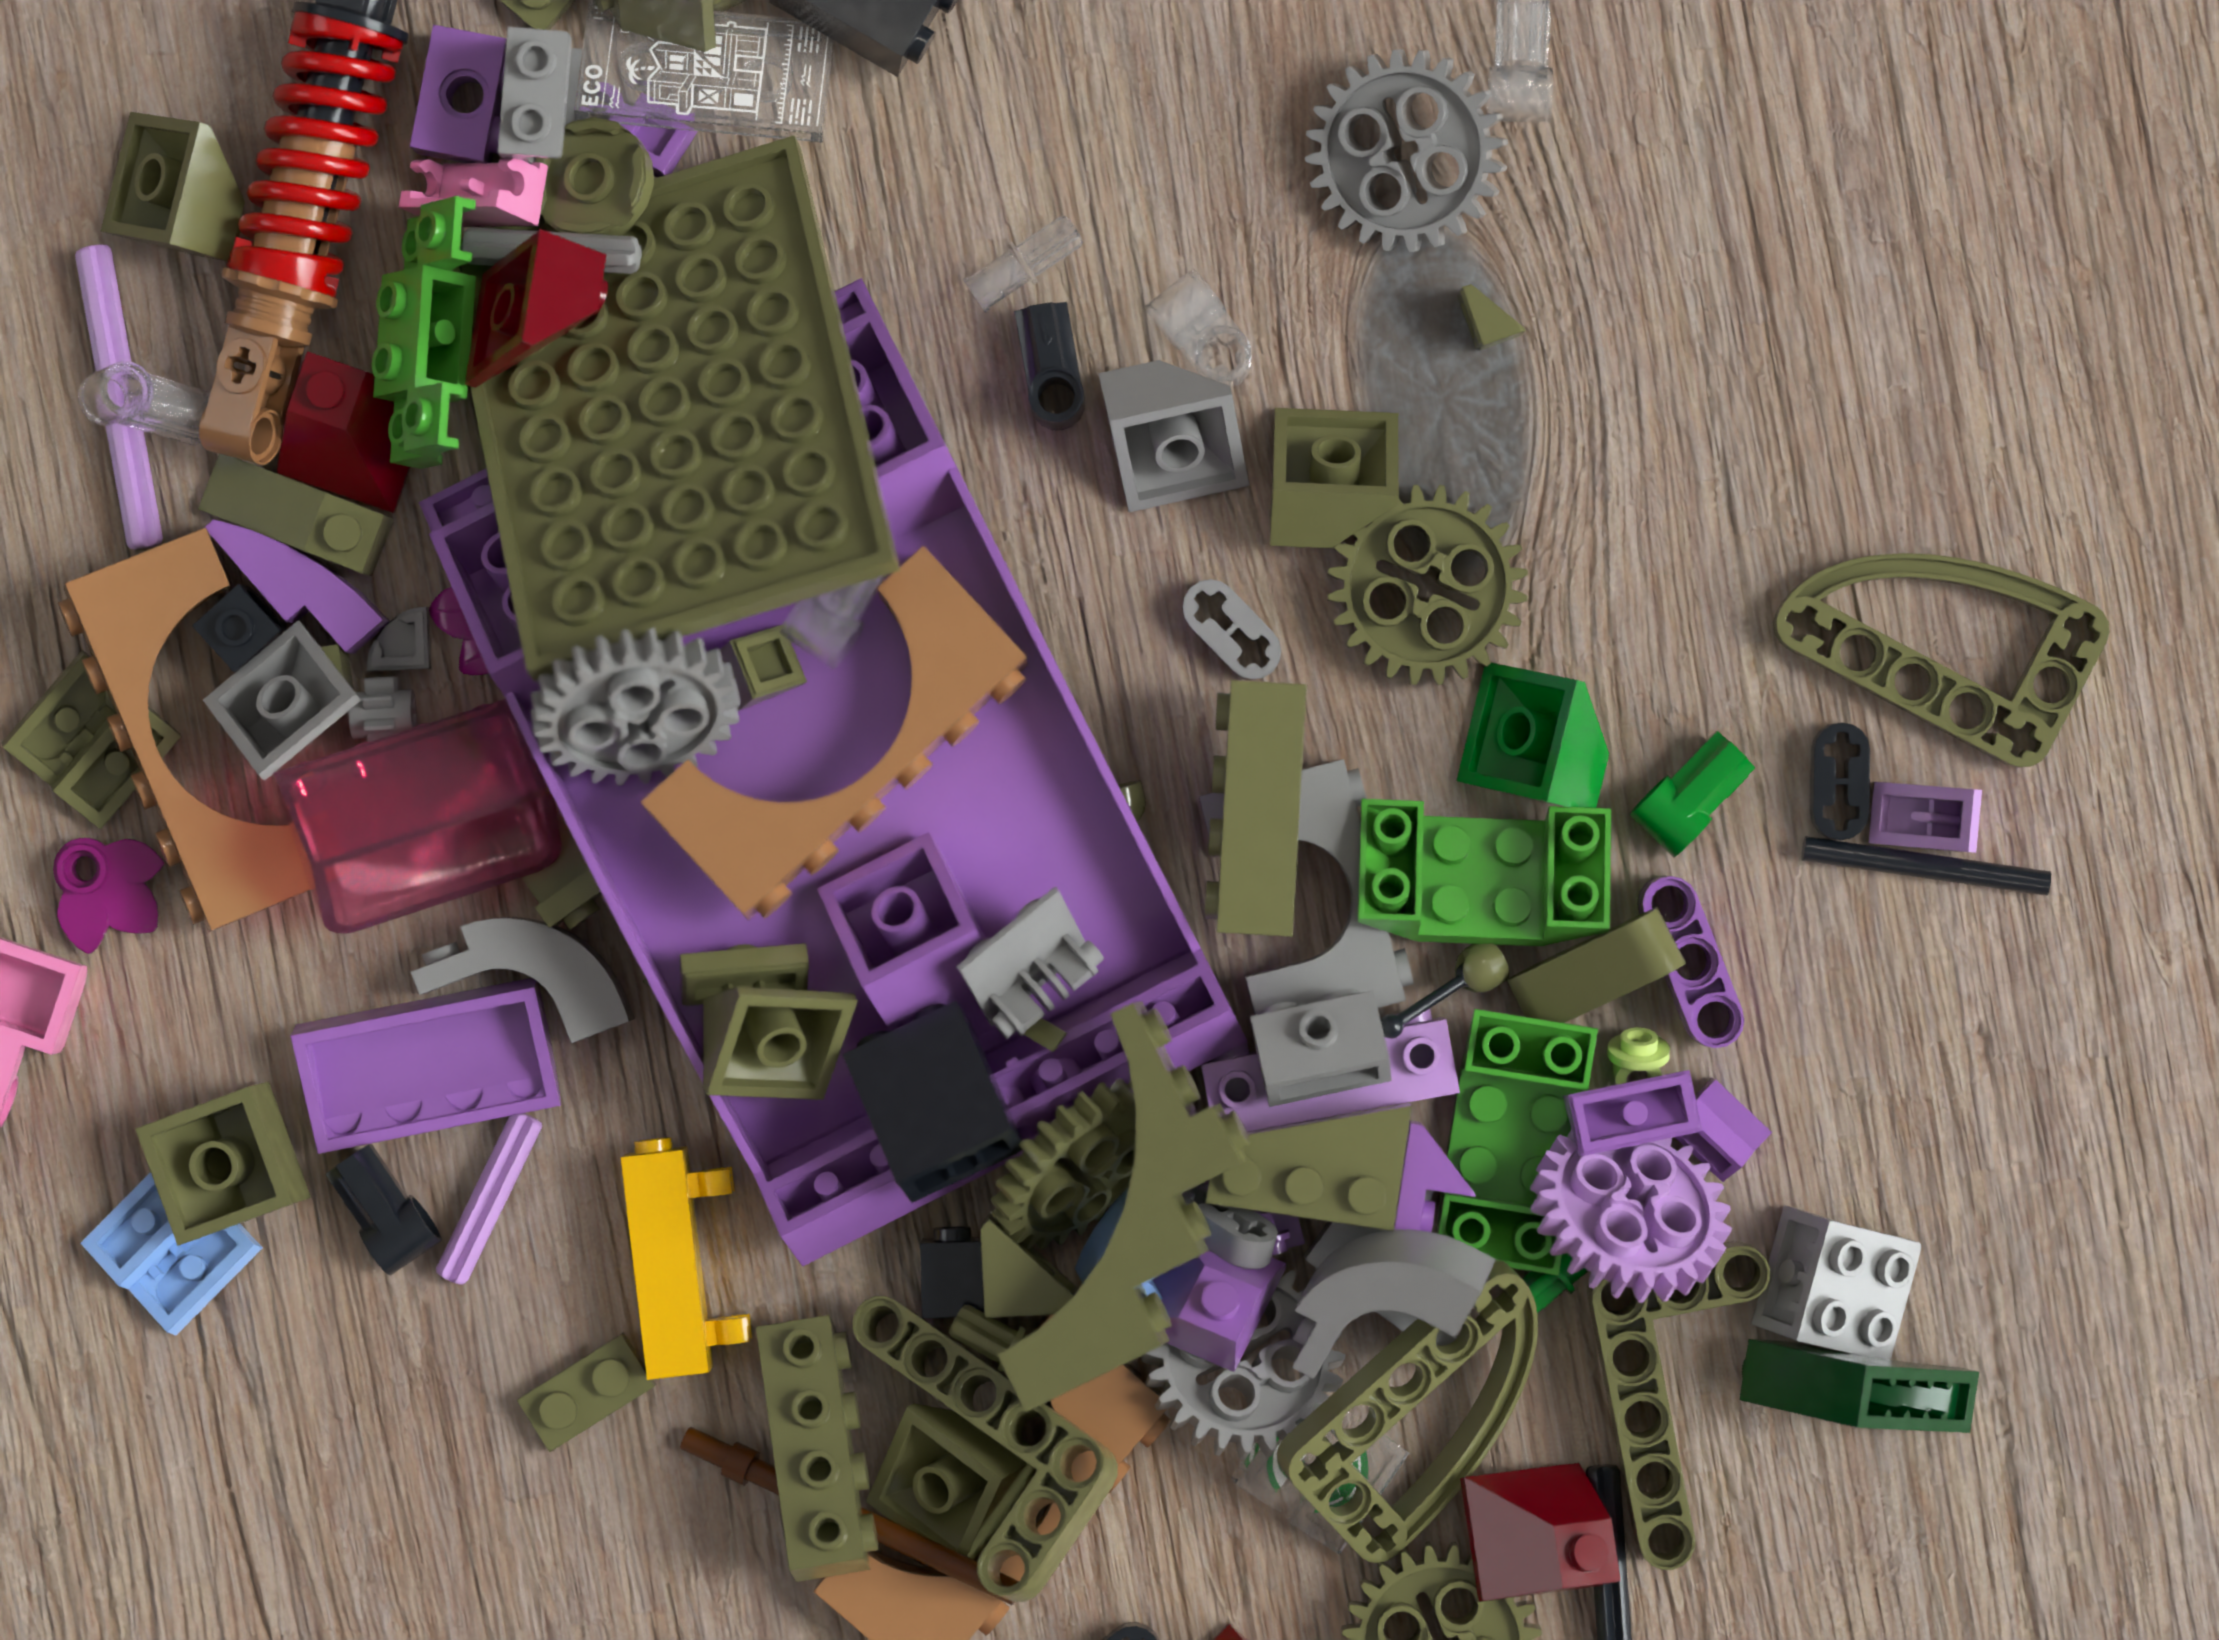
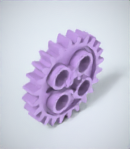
M1572 1129L1567 1137L1559 1135L1536 1169L1538 1175L1530 1188L1531 1191L1538 1195L1531 1206V1212L1545 1216L1537 1229L1538 1234L1556 1235L1557 1237L1549 1251L1551 1255L1568 1253L1573 1259L1567 1271L1570 1274L1578 1272L1582 1268L1590 1271L1589 1287L1593 1289L1603 1279L1611 1282V1291L1614 1298H1619L1625 1287H1632L1639 1303L1645 1301L1652 1288L1657 1296L1665 1302L1668 1301L1675 1288L1683 1295H1686L1690 1292L1696 1281L1703 1283L1726 1250L1723 1243L1731 1233V1227L1723 1223L1731 1208L1727 1204L1716 1201L1724 1189L1721 1183L1705 1182L1704 1180L1711 1168L1710 1164L1692 1165L1688 1161L1694 1149L1691 1145L1676 1151L1670 1147L1672 1138L1579 1156Z

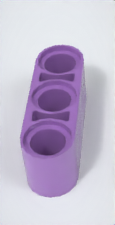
M1667 875L1654 877L1646 882L1639 892L1637 900L1639 914L1652 909V898L1657 890L1669 885L1675 887L1683 896V910L1677 918L1665 923L1679 949L1687 944L1694 943L1700 946L1706 955L1705 969L1697 977L1685 979L1679 975L1677 970L1664 976L1682 1024L1688 1035L1698 1043L1713 1048L1726 1047L1737 1040L1743 1030L1745 1020L1739 999L1697 893L1691 884L1682 878ZM1717 1001L1722 1003L1728 1011V1026L1719 1035L1706 1036L1698 1027V1013L1707 1003Z

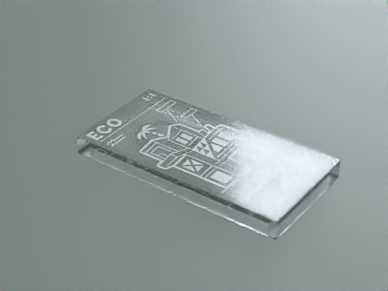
M589 0L574 106L575 120L597 117L616 121L624 125L777 139L795 135L799 141L823 143L835 41L797 18L714 11L716 47L703 52L622 30L610 9L601 12L594 1Z

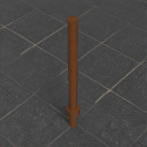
M693 1427L686 1431L680 1445L681 1450L722 1468L721 1475L743 1486L751 1482L779 1495L775 1466L761 1460L759 1451L740 1442H735L731 1446ZM861 1507L862 1514L873 1513L878 1543L1010 1605L1015 1603L989 1592L981 1584L977 1574L978 1561ZM1000 1572V1579L1005 1587L1013 1586L1019 1582Z

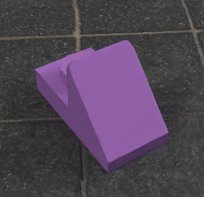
M1410 1121L1394 1230L1410 1229L1431 1232L1435 1202L1425 1200L1426 1190L1476 1197V1195L1426 1128L1420 1122Z

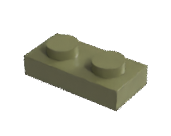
M623 1332L518 1398L517 1401L544 1445L551 1452L652 1389L656 1383L653 1379L647 1380L645 1365Z

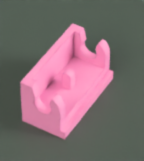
M504 158L498 163L441 165L433 160L421 159L414 160L410 164V168L414 172L424 174L427 181V189L425 194L420 191H401L399 208L420 216L421 205L459 196L476 200L475 210L462 214V227L538 226L548 170V166L541 162H532L530 164L515 158Z

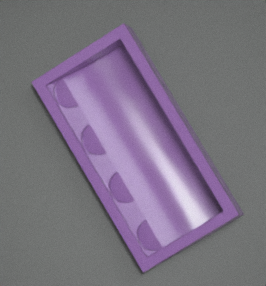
M533 978L297 1024L290 1035L318 1154L561 1106L556 1066L539 982Z

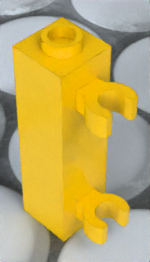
M671 1137L635 1141V1152L626 1153L620 1158L647 1380L709 1373L713 1368L711 1346L750 1342V1339L753 1338L750 1314L708 1319L694 1198L732 1194L735 1191L733 1168L731 1166L690 1172L687 1146L672 1148Z

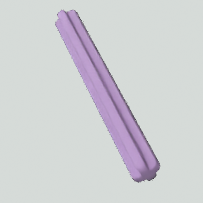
M90 245L76 251L75 259L125 539L129 549H146L161 544L163 536L112 250L108 245Z

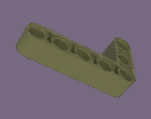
M1742 1241L1723 1243L1726 1250L1703 1283L1696 1281L1692 1291L1681 1299L1669 1298L1668 1301L1663 1302L1652 1288L1643 1303L1637 1301L1633 1292L1632 1301L1626 1308L1619 1311H1611L1604 1308L1601 1301V1292L1609 1281L1603 1279L1594 1289L1589 1287V1284L1587 1286V1298L1634 1540L1642 1556L1652 1566L1661 1570H1674L1683 1566L1691 1558L1695 1549V1534L1653 1320L1747 1302L1758 1298L1766 1290L1770 1281V1267L1766 1258L1757 1249ZM1737 1255L1751 1257L1755 1265V1273L1752 1280L1742 1287L1727 1285L1724 1279L1726 1263ZM1626 1340H1637L1643 1343L1645 1348L1643 1363L1633 1371H1621L1613 1363L1615 1348ZM1638 1401L1651 1402L1657 1409V1418L1654 1425L1643 1432H1634L1625 1425L1627 1409ZM1650 1462H1660L1666 1465L1669 1471L1666 1485L1654 1493L1640 1490L1637 1486L1639 1470ZM1663 1523H1671L1678 1526L1680 1529V1541L1672 1551L1657 1553L1649 1548V1535L1656 1526Z
M874 1296L865 1300L856 1309L852 1322L855 1338L864 1348L1038 1470L982 1551L977 1567L980 1582L989 1592L1012 1602H1025L1033 1599L1044 1588L1113 1487L1118 1473V1464L1114 1454L1102 1443L1045 1403L1025 1413L1008 1377L911 1309L887 1296ZM896 1313L898 1318L896 1334L886 1342H878L876 1338L878 1322L884 1316ZM945 1348L947 1364L944 1370L936 1376L927 1377L924 1371V1362L927 1355L934 1349ZM986 1382H994L997 1389L994 1404L985 1411L976 1412L973 1406V1395L976 1389ZM1043 1416L1046 1422L1044 1438L1037 1445L1026 1447L1022 1440L1024 1425L1034 1417ZM1092 1451L1096 1458V1468L1093 1475L1085 1481L1075 1482L1071 1474V1466L1074 1459L1083 1452ZM1056 1503L1060 1510L1058 1526L1048 1534H1040L1036 1528V1516L1039 1510L1047 1504ZM1020 1555L1024 1562V1574L1017 1584L1005 1587L1000 1579L1002 1564L1009 1557Z

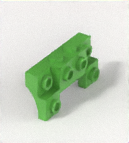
M453 196L421 205L420 216L407 219V230L402 240V254L405 259L404 270L382 275L381 287L376 298L379 324L377 348L372 357V372L375 377L373 397L394 401V413L388 427L389 439L391 441L390 463L419 469L439 466L443 462L442 453L458 449L459 439L447 437L449 403L465 400L468 395V385L465 384L472 339L476 276L452 270L460 265L472 262V253L460 250L462 214L475 210L476 200Z

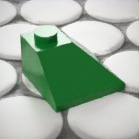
M1492 662L1487 667H1484L1456 781L1555 806L1596 808L1609 758V751L1586 683L1576 679Z

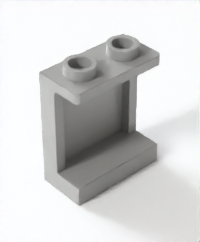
M508 27L498 154L503 159L515 158L532 164V162H535L536 157L559 159L562 156L565 126L572 121L580 120L579 115L582 111L581 102L586 51L584 49L571 48L572 38L568 32Z

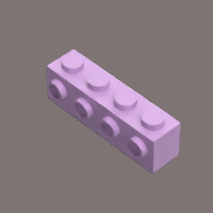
M1428 1009L1405 1024L1403 1032L1397 1038L1389 1039L1385 1037L1390 1058L1392 1081L1273 1107L1268 1105L1257 1052H1249L1248 1043L1246 1042L1201 1065L1208 1105L1211 1107L1221 1103L1226 1114L1234 1110L1247 1132L1460 1093L1447 1020L1444 1017L1432 1019L1431 1009Z

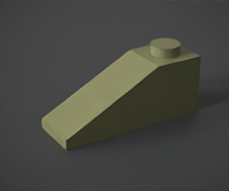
M222 454L218 455L198 507L201 511L369 576H372L394 521L393 518L246 461Z

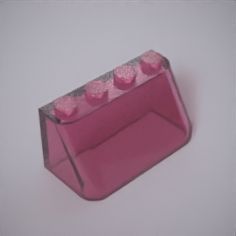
M506 699L490 704H482L472 710L431 723H423L400 733L371 742H363L353 748L312 761H304L293 767L274 772L278 795L317 909L325 927L334 933L347 934L357 932L537 873L550 866L561 852L562 844L554 797Z

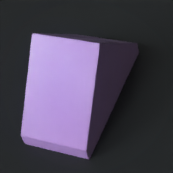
M1874 782L1869 843L1976 853L1982 790Z

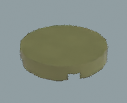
M597 117L572 121L565 126L562 156L559 159L539 157L535 159V162H541L548 166L540 214L543 215L549 225L559 232L620 235L631 228L648 207L654 186L652 159L642 141L616 121Z

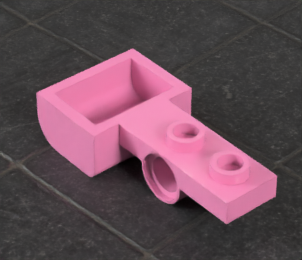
M0 937V1128L5 1123L15 1099L18 1087L17 1072L25 1048L29 1047L50 1055L61 1053L66 1043L87 976V966Z

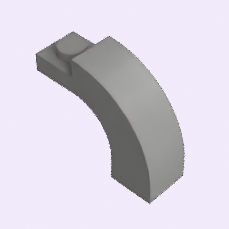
M498 917L462 925L460 929L469 950L460 952L457 942L422 954L426 966L411 971L419 995L429 993L491 969H510L526 974L539 982L555 1001L571 1044L635 1019L620 981L603 957L575 934L559 926L549 928L544 921L536 919Z
M1410 1229L1375 1232L1344 1244L1331 1253L1318 1266L1295 1309L1296 1312L1304 1315L1292 1339L1302 1344L1292 1368L1315 1379L1338 1336L1347 1324L1361 1315L1374 1311L1407 1313L1456 1337L1480 1296L1496 1259L1459 1240L1437 1233Z

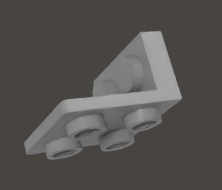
M1784 1205L1768 1262L1770 1281L1766 1290L1758 1298L1751 1324L1795 1341L1851 1354L1891 1359L1921 1252V1244L1910 1239L1841 1223L1802 1209Z

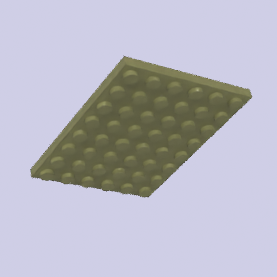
M795 135L655 178L648 207L631 228L619 235L633 236L637 238L639 245H641L642 257L638 271L632 274L604 272L603 279L608 282V292L602 308L596 315H591L565 335L479 387H471L526 670L534 682L539 681L541 675H554L553 661L555 659L573 663V647L579 646L589 652L596 650V637L602 636L610 644L619 643L622 630H628L633 640H642L649 628H655L657 640L664 641L675 631H679L681 637L900 571L803 154ZM541 214L538 226H502L495 228L529 231L542 229L547 232H559L549 225ZM461 239V241H460V250H461V244H462V242H463V239ZM467 263L454 268L452 271L476 276L472 324L473 336L482 276L492 266L471 265Z

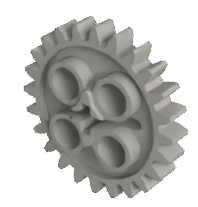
M1397 49L1392 51L1390 68H1387L1383 59L1378 54L1370 55L1367 59L1368 75H1365L1356 66L1347 67L1345 72L1351 86L1346 88L1337 83L1329 84L1326 88L1336 101L1335 105H1316L1313 111L1325 120L1326 123L1324 128L1306 131L1307 137L1321 143V151L1306 156L1305 162L1322 165L1324 173L1311 181L1310 185L1311 188L1329 186L1332 194L1324 201L1321 207L1324 211L1340 206L1345 210L1338 225L1341 230L1347 229L1357 222L1362 224L1359 242L1363 244L1368 243L1378 232H1381L1383 250L1391 251L1395 249L1400 236H1404L1408 251L1416 252L1420 250L1422 235L1425 233L1430 243L1434 247L1445 244L1444 226H1447L1457 236L1467 232L1466 224L1462 217L1463 213L1477 219L1485 216L1486 212L1477 201L1479 195L1487 197L1498 196L1499 190L1486 179L1488 173L1506 171L1507 165L1492 159L1491 156L1492 150L1508 145V139L1490 136L1489 128L1501 121L1503 116L1502 113L1484 115L1481 107L1492 94L1487 90L1471 95L1468 89L1475 76L1472 71H1467L1456 79L1450 77L1454 59L1450 57L1443 58L1435 69H1430L1431 59L1429 51L1419 50L1412 66H1409L1404 49ZM1421 93L1430 95L1438 105L1439 113L1437 120L1429 128L1418 125L1411 113L1412 103ZM1387 98H1392L1395 102L1399 130H1397L1394 120L1386 110L1385 100ZM1364 114L1373 117L1380 126V139L1372 149L1364 148L1358 144L1354 135L1355 123ZM1402 138L1405 142L1416 141L1419 152L1410 156V162L1407 159L1397 161L1394 149L1402 145ZM1441 152L1449 153L1456 159L1459 165L1458 179L1450 187L1439 184L1432 174L1433 160ZM1413 170L1428 196V200L1424 204L1419 202L1416 195L1417 189ZM1384 173L1395 177L1401 186L1400 200L1392 208L1382 205L1375 196L1374 188L1376 181Z
M649 628L642 640H633L628 630H622L619 643L610 644L607 639L598 636L596 637V650L589 652L579 646L572 648L573 663L555 659L553 661L554 675H541L539 677L541 691L532 693L533 709L531 710L534 735L538 737L540 751L542 753L550 752L551 762L554 766L568 762L569 774L573 777L590 769L593 783H598L609 773L615 774L617 785H623L630 774H638L642 783L647 784L651 779L653 771L660 770L669 777L675 771L674 765L678 763L683 764L687 759L697 767L696 753L715 755L717 753L715 740H729L731 738L729 725L739 722L737 707L740 706V699L731 664H722L721 654L718 649L705 652L703 640L700 638L683 646L679 631L673 632L664 641L657 640L655 628Z
M1289 1271L1279 1281L1264 1311L1268 1320V1326L1256 1328L1243 1355L1254 1351L1269 1340L1271 1336L1280 1331H1288L1291 1338L1276 1342L1262 1349L1252 1365L1246 1360L1240 1361L1235 1372L1227 1369L1215 1380L1205 1385H1199L1196 1377L1209 1374L1215 1370L1217 1371L1222 1367L1167 1343L1142 1355V1362L1159 1366L1145 1380L1147 1387H1164L1165 1392L1155 1404L1156 1410H1163L1174 1406L1178 1413L1173 1419L1170 1428L1174 1431L1189 1422L1195 1427L1191 1438L1193 1446L1199 1444L1206 1435L1214 1437V1454L1217 1456L1221 1455L1229 1442L1236 1443L1240 1460H1246L1253 1443L1257 1442L1266 1457H1271L1276 1450V1437L1278 1436L1282 1441L1287 1434L1329 1398L1324 1392H1336L1342 1385L1343 1379L1328 1371L1340 1367L1345 1360V1354L1335 1350H1330L1315 1379L1299 1372V1380L1293 1382L1284 1381L1273 1371L1271 1366L1272 1360L1282 1358L1294 1363L1302 1347V1344L1292 1340L1304 1315L1295 1311L1304 1293V1290L1297 1293L1292 1289L1296 1276L1295 1271ZM1233 1387L1240 1390L1246 1398L1247 1408L1240 1411L1227 1408L1220 1400L1218 1395L1219 1389Z

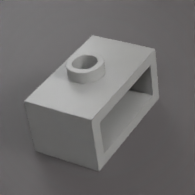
M1341 989L1329 993L1320 1002L1298 1006L1295 1002H1281L1266 1007L1262 1014L1250 1016L1253 1039L1269 1107L1392 1081L1390 1058L1374 990L1359 993L1356 989Z

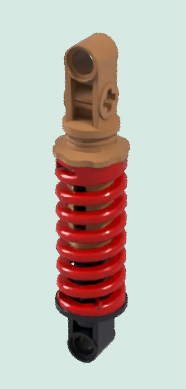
M316 0L315 2H294L292 8L294 17L290 28L288 44L307 48L310 51H292L282 58L281 66L283 71L299 83H285L277 86L273 91L272 97L279 108L293 116H273L265 121L264 131L266 136L279 144L278 148L262 149L257 153L255 162L262 172L270 176V180H257L248 186L247 196L252 203L262 208L261 213H246L239 218L238 222L241 233L253 241L235 237L227 267H223L221 274L222 278L239 288V296L235 301L236 307L233 309V312H227L225 324L229 326L222 351L217 360V371L208 404L200 420V441L202 446L210 452L264 465L269 463L280 449L286 412L298 379V370L305 346H310L313 334L308 333V326H310L312 320L310 319L311 315H313L314 309H334L337 307L336 291L340 279L327 275L340 274L344 269V262L340 257L330 253L329 248L331 242L343 244L352 239V228L338 221L337 218L340 210L356 211L360 208L362 202L359 194L346 189L348 177L364 179L370 172V166L366 161L354 157L357 145L373 147L377 144L379 138L378 132L375 129L354 121L356 111L381 115L386 111L388 105L384 97L363 90L364 81L369 79L388 83L393 81L396 75L395 68L392 65L371 58L372 51H381V59L398 63L403 45H407L409 39L407 32L391 24L398 0ZM234 363L245 364V371L235 368ZM270 371L279 373L281 378L269 377Z

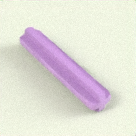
M526 1113L509 1116L436 1267V1273L444 1279L459 1285H463L468 1281L542 1129V1123Z

